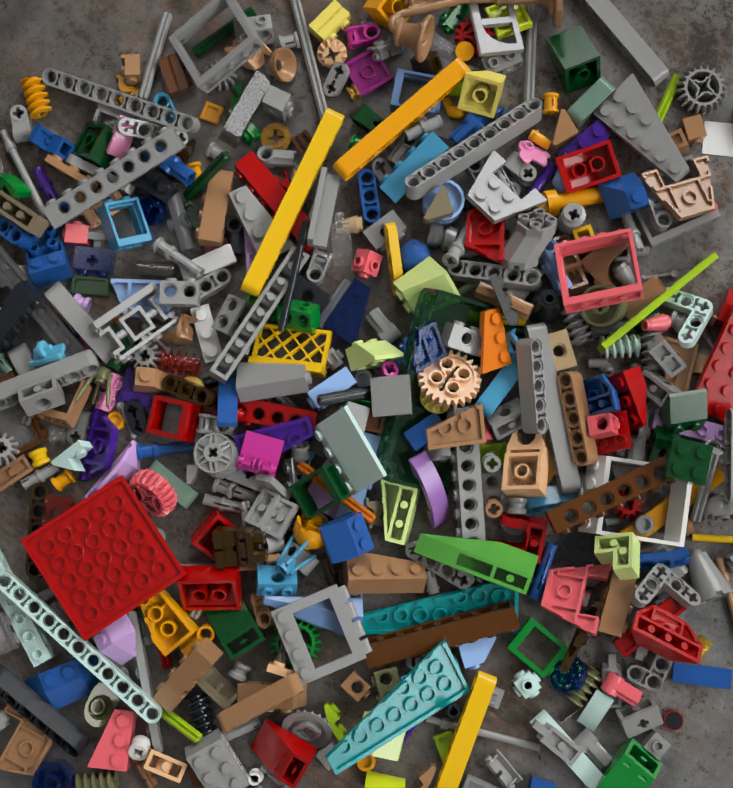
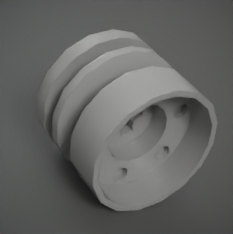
M220 433L206 434L198 440L193 455L195 463L201 470L218 479L228 478L236 473L238 470L237 460L239 453L234 442ZM214 451L218 454L217 457H214Z

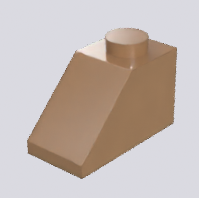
M136 366L133 392L172 395L162 387V380L170 374L156 368Z

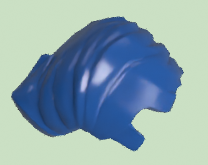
M415 239L405 243L400 250L402 270L405 273L427 257H431L427 246Z

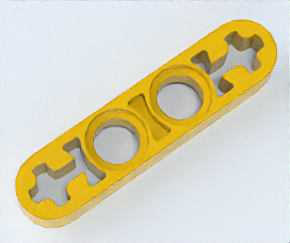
M394 222L385 223L383 229L393 295L397 296L394 292L397 289L393 282L403 276L397 227Z

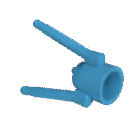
M293 534L280 557L276 560V569L284 576L288 574L292 576L295 571L317 557L314 554L295 566L296 561L294 559L308 545L307 541L292 556L287 555L285 557L295 539Z

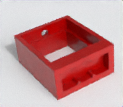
M154 394L146 432L193 443L199 420L198 413L201 412L202 406ZM167 402L183 406L177 434L161 431Z

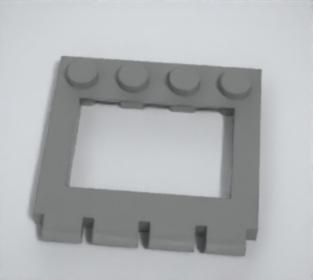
M334 584L271 611L294 671L297 672L303 685L366 659V654L373 651L368 638L359 640V637L366 633L360 619L354 622L351 620L357 617L358 614L352 601L344 603V600L350 598L346 585L338 587L337 584ZM330 598L352 653L315 668L293 613Z

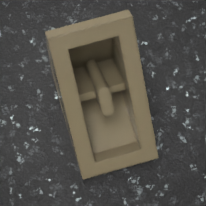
M441 186L423 217V223L425 224L452 217L453 210L446 186Z

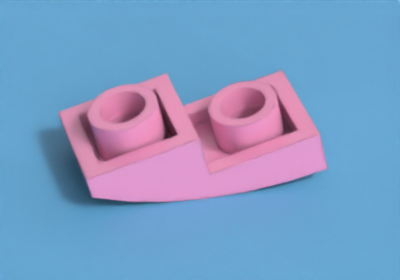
M126 121L121 123V127L124 130L125 128L134 130V126L126 124ZM114 126L112 130L113 136L106 152L122 159L126 156L125 152L130 149L133 136L119 133Z

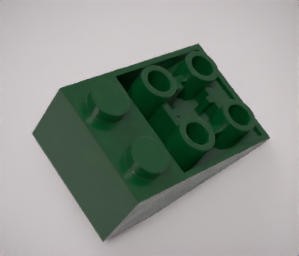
M243 598L241 610L204 611L231 660H234L267 638L261 627L257 625L255 617Z

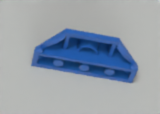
M604 374L583 380L590 416L621 411L617 391Z
M90 655L89 662L92 665H97L99 659L96 655ZM74 659L24 681L26 685L54 708L59 709L89 696L99 679L82 663Z

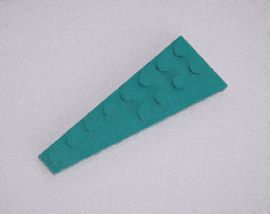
M487 582L471 586L467 589H459L363 613L362 626L366 634H384L513 599L518 617L519 592L493 582Z
M441 641L325 755L335 775L470 692L446 641Z

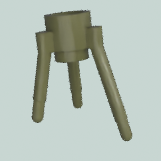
M99 366L100 371L88 377L75 398V402L80 400L92 379H94L93 382L96 383L91 404H95L100 386L107 383L106 407H109L111 380L113 377L110 374L111 370Z

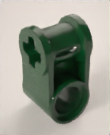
M362 104L351 118L358 127L367 133H370L375 126L377 127L384 121L366 104Z

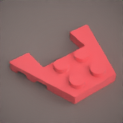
M588 564L585 567L575 568V566L549 569L541 607L592 636H596L600 619L598 616L581 614L582 601L588 578L608 582L612 565Z

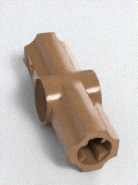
M481 281L474 297L500 307L493 287ZM509 294L513 304L510 306V309L515 311L518 317L528 320L534 305Z

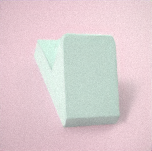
M78 440L52 460L51 463L54 466L74 471H85L80 459L85 457L87 452L93 447L90 441Z

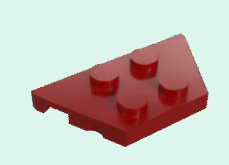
M477 208L468 211L465 237L466 249L504 264L506 220L493 224Z

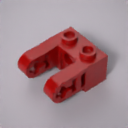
M502 512L499 524L526 530L523 543L497 539L495 542H502L539 556L537 563H540L548 520Z

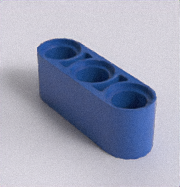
M363 169L358 175L364 222L366 225L371 226L380 219L378 192L374 172L370 169ZM364 176L372 178L369 183H365L361 179ZM367 194H372L374 199L366 201L364 197ZM374 212L377 218L370 220L367 218V214Z
M0 213V235L22 250L28 249L33 242L32 236Z

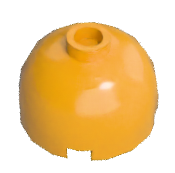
M303 514L301 517L297 516L293 527V536L300 546L305 541L308 542L304 549H319L324 546L318 529L324 525L322 522L323 518L316 516L307 520Z

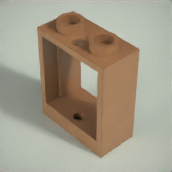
M87 379L66 385L67 387L78 389L67 413L49 409L36 414V416L42 421L74 429L92 387L89 385L80 400L75 402V398Z

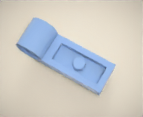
M551 238L538 261L543 273L550 280L553 289L560 296L562 292L556 257L553 254L555 252L554 244H557V242ZM566 275L569 290L573 285Z

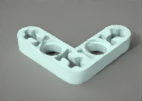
M678 290L662 305L689 314L678 334V341L681 347L691 348L696 344L713 314V304L707 299ZM684 300H689L692 302L689 306H683L681 304V302ZM693 321H699L701 322V325L698 327H693L690 325V323ZM689 332H691V339L684 340V338L686 339L689 336Z

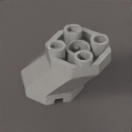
M541 208L519 214L517 226L504 245L503 265L508 269H514V266H519V270H527L538 266L540 255L555 234L557 218L546 213Z

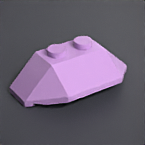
M132 440L112 463L111 469L107 470L82 500L121 475L124 476L129 484L131 477L141 470L137 455L138 442Z
M127 614L92 636L99 652L120 665H124L137 656L135 650L136 632Z

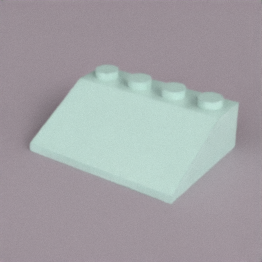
M347 405L313 428L316 439L319 442L321 441L324 446L325 455L329 459L331 458L351 495L387 476Z

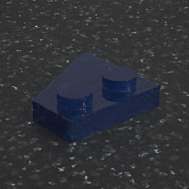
M430 320L415 330L412 369L417 373L448 356L438 326L434 320Z

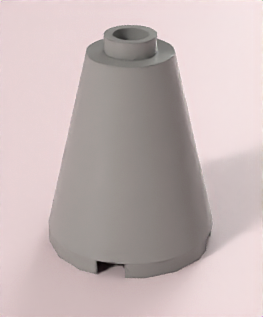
M701 549L689 553L691 560L688 566L692 588L701 598V602L697 606L706 604V600L707 602H713L733 593L731 586L706 551L701 552Z

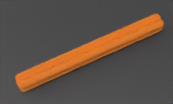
M299 462L296 467L305 476L315 471L305 462ZM320 475L312 479L314 483L329 493ZM351 496L341 502L353 512H362L364 520L369 524L376 518L374 513Z

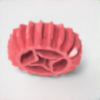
M146 468L145 470L141 469L131 477L129 486L147 513L150 512L152 516L165 517L175 509L178 502L177 494L174 492L175 489L170 486V482L161 477L160 473L156 474L154 470L150 471Z

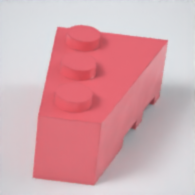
M118 706L114 709L87 767L124 772L130 769L131 757L128 754V750L135 735L137 713L132 708Z

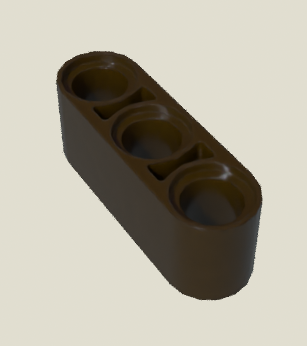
M167 375L162 380V387L166 392L196 405L213 407L217 403L218 397L216 392L197 383L174 375Z

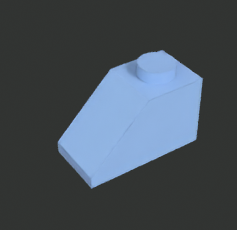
M496 636L481 638L474 643L466 642L459 644L457 647L464 668H469V670L480 668V664L486 660L496 640Z

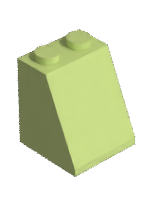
M430 256L393 282L397 289L394 291L400 300L404 301L402 306L407 313L412 312L416 317L456 303L462 299L448 272Z

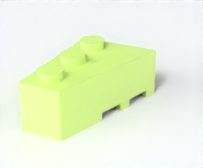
M381 479L385 541L407 546L421 489Z

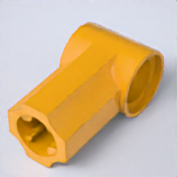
M211 623L203 624L194 634L179 645L184 655L186 653L189 655L193 651L191 647L198 640L202 642L206 638L202 635L203 629L210 630L211 637H208V639L213 640L216 633Z

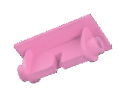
M113 372L110 373L113 377L111 380L109 407H106V391L105 393L99 391L95 402V408L109 413L113 411L116 405V399L124 377ZM105 383V385H101V388L106 389L107 383Z

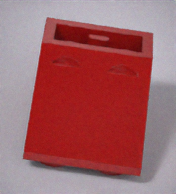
M640 366L608 377L607 379L617 391L621 411L627 410L630 431L646 426V382Z
M267 718L250 746L276 779L291 788H296L317 751L316 747Z

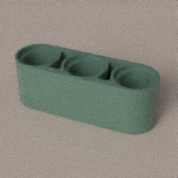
M602 76L566 112L572 122L579 127L616 89Z
M157 459L148 468L150 471L154 470L156 474L160 473L161 477L170 482V486L175 489L174 492L177 494L178 503L187 509L199 495L196 490L186 484L185 481Z

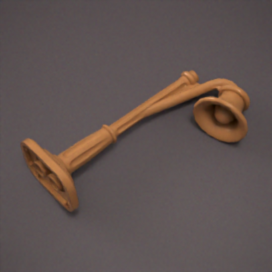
M405 0V6H409V8L395 12L388 21V28L394 34V45L396 47L401 45L409 47L415 53L417 62L422 63L426 59L431 47L435 27L434 16L429 14L419 23H407L404 18L470 3H496V6H499V4H544L547 7L548 15L552 16L553 27L561 28L563 0Z

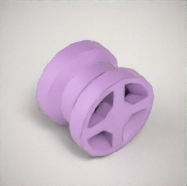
M76 293L74 298L89 313L92 298H84L81 294Z

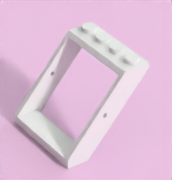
M598 455L597 462L593 465H588L586 468L584 493L609 481L611 462L643 466L649 462ZM678 481L671 484L664 540L636 536L639 541L684 547L692 485ZM602 494L600 497L603 505L606 503V494ZM585 502L582 509L588 514L591 512L592 507L588 502ZM596 516L588 519V524L578 527L579 532L598 535L618 534L602 531L604 516L596 519Z

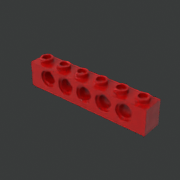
M238 397V405H243L246 411L242 422L243 425L253 426L256 423L261 424V428H266L292 421L295 416L300 418L310 416L313 428L317 425L319 411L264 400L240 403ZM218 400L213 407L202 406L201 412L217 416ZM258 408L264 412L262 419H258L255 416V411ZM276 412H280L283 416V420L280 423L274 420Z

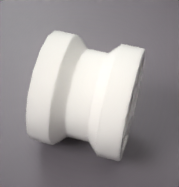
M144 735L133 737L128 750L129 756L136 761L146 759L151 746L150 739Z

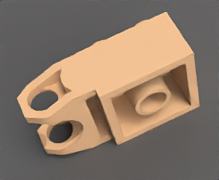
M518 430L512 433L504 456L501 488L509 498L546 497L550 456L546 433L536 434L533 442L527 445H523L521 434L518 433Z

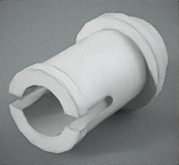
M259 768L251 769L248 774V782L252 786L258 785L264 778V774Z

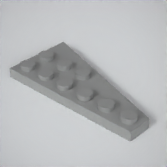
M632 73L593 112V115L666 177L677 183L690 171L689 166Z

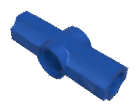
M497 107L495 116L500 112L499 107ZM471 112L448 138L455 141L454 146L487 126V123L493 118Z
M157 144V149L163 152L165 149ZM144 151L143 154L149 159V153ZM176 155L158 165V168L170 177L173 176L186 187L195 180V171L182 163L181 159Z

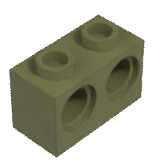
M396 665L374 670V676H371L373 687H377L379 695H376L377 703L400 682ZM382 674H389L391 681L387 684L380 681Z

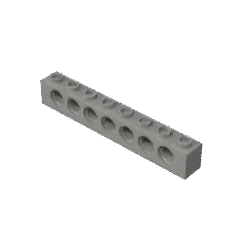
M167 126L157 132V137L153 139L148 137L141 142L142 146L138 149L133 147L126 151L124 158H115L109 162L110 166L105 170L102 167L93 172L94 177L88 180L87 177L77 183L78 187L75 189L68 188L61 193L62 197L58 200L53 198L46 202L45 205L47 207L43 208L42 211L53 228H60L185 149L186 147L175 129H168ZM159 141H163L166 144L163 152L157 149ZM143 151L149 153L150 158L147 162L141 159ZM127 161H130L133 164V170L131 172H128L125 169V163ZM112 171L117 174L115 182L109 179V174ZM94 182L100 183V192L94 191ZM79 192L84 193V202H80L77 199ZM63 202L69 205L68 212L62 210L61 205Z
M293 245L211 367L208 375L225 385L285 295L296 246ZM303 252L299 272L310 256Z
M473 405L457 406L456 409L449 407L447 419L473 407ZM479 444L467 445V448L463 451L460 450V446L452 447L450 461L451 463L453 462V470H451V479L455 485V489L452 490V497L456 501L454 519L457 520L455 537L486 541ZM467 460L469 463L468 468L462 470L461 464ZM465 480L470 481V486L467 489L462 487ZM467 499H471L470 507L464 508V502ZM472 518V525L470 527H466V520Z

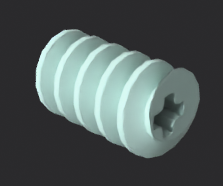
M634 333L630 334L629 337L627 334H624L605 351L600 353V355L604 354L605 358L608 359L609 354H612L613 359H616L617 353H619L622 359L625 353L631 358L632 352H634L638 358L641 350L639 334L637 337ZM603 335L599 338V344L606 340Z

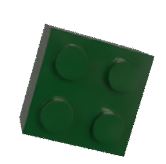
M677 437L669 438L661 477L695 486H705L714 446Z

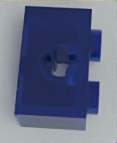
M75 246L72 268L79 275L88 276L89 273H96L98 277L114 275L116 252L111 253L110 249ZM94 259H96V260L98 261V263H97V264L94 263V266H93V265L91 264V261H94Z

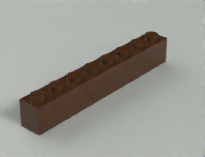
M513 599L369 637L368 641L373 651L366 654L367 658L365 660L368 669L380 668L384 664L391 662L399 663L403 659L410 657H420L422 654L429 653L443 640L446 641L449 648H455L462 643H474L481 638H492L500 633L514 632L520 628Z

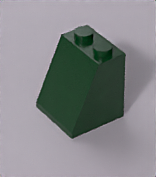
M581 25L547 38V52L566 94L594 84L601 78L600 54Z

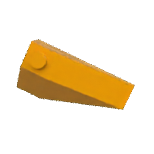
M165 589L139 605L142 609L145 623L150 630L152 641L165 657L199 629L188 613L183 611V608Z

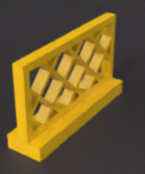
M265 323L255 338L252 356H249L248 363L303 364L307 372L311 373V377L326 378L327 370L325 368L333 334L332 331L316 329L312 333L314 334L313 336L307 333L310 338L300 344L296 337L305 332L286 328L285 331H289L292 336L282 342L278 337L282 332L274 331L278 330V325ZM263 329H271L273 334L265 340L262 338ZM320 335H325L326 341L318 346L314 339ZM276 337L281 344L271 350L267 343ZM294 339L299 346L289 352L285 345ZM313 341L317 348L307 354L303 347ZM264 345L270 351L264 356H257L258 350ZM283 347L288 354L282 358H277L274 353ZM302 349L306 356L301 360H295L292 355ZM320 351L323 355L321 363L313 362L311 357Z

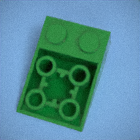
M632 738L619 746L596 788H648L655 780L663 764Z

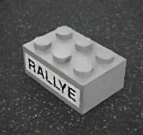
M220 728L205 735L199 743L193 742L185 747L186 760L204 788H245L250 785L246 769Z

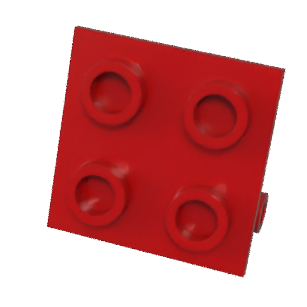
M627 410L612 413L619 419V435L595 439L598 455L611 456L612 452L632 448ZM607 422L603 423L602 430L607 427Z

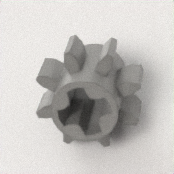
M333 348L329 349L326 370L330 368L334 371L344 364L342 361L344 355L339 349L337 351Z

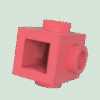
M357 249L351 271L358 273L357 276L362 279H368L369 277L377 278L383 256L372 250Z

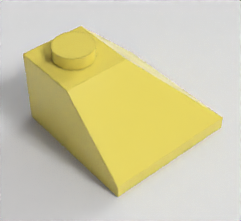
M492 71L466 72L457 109L494 119L506 75Z

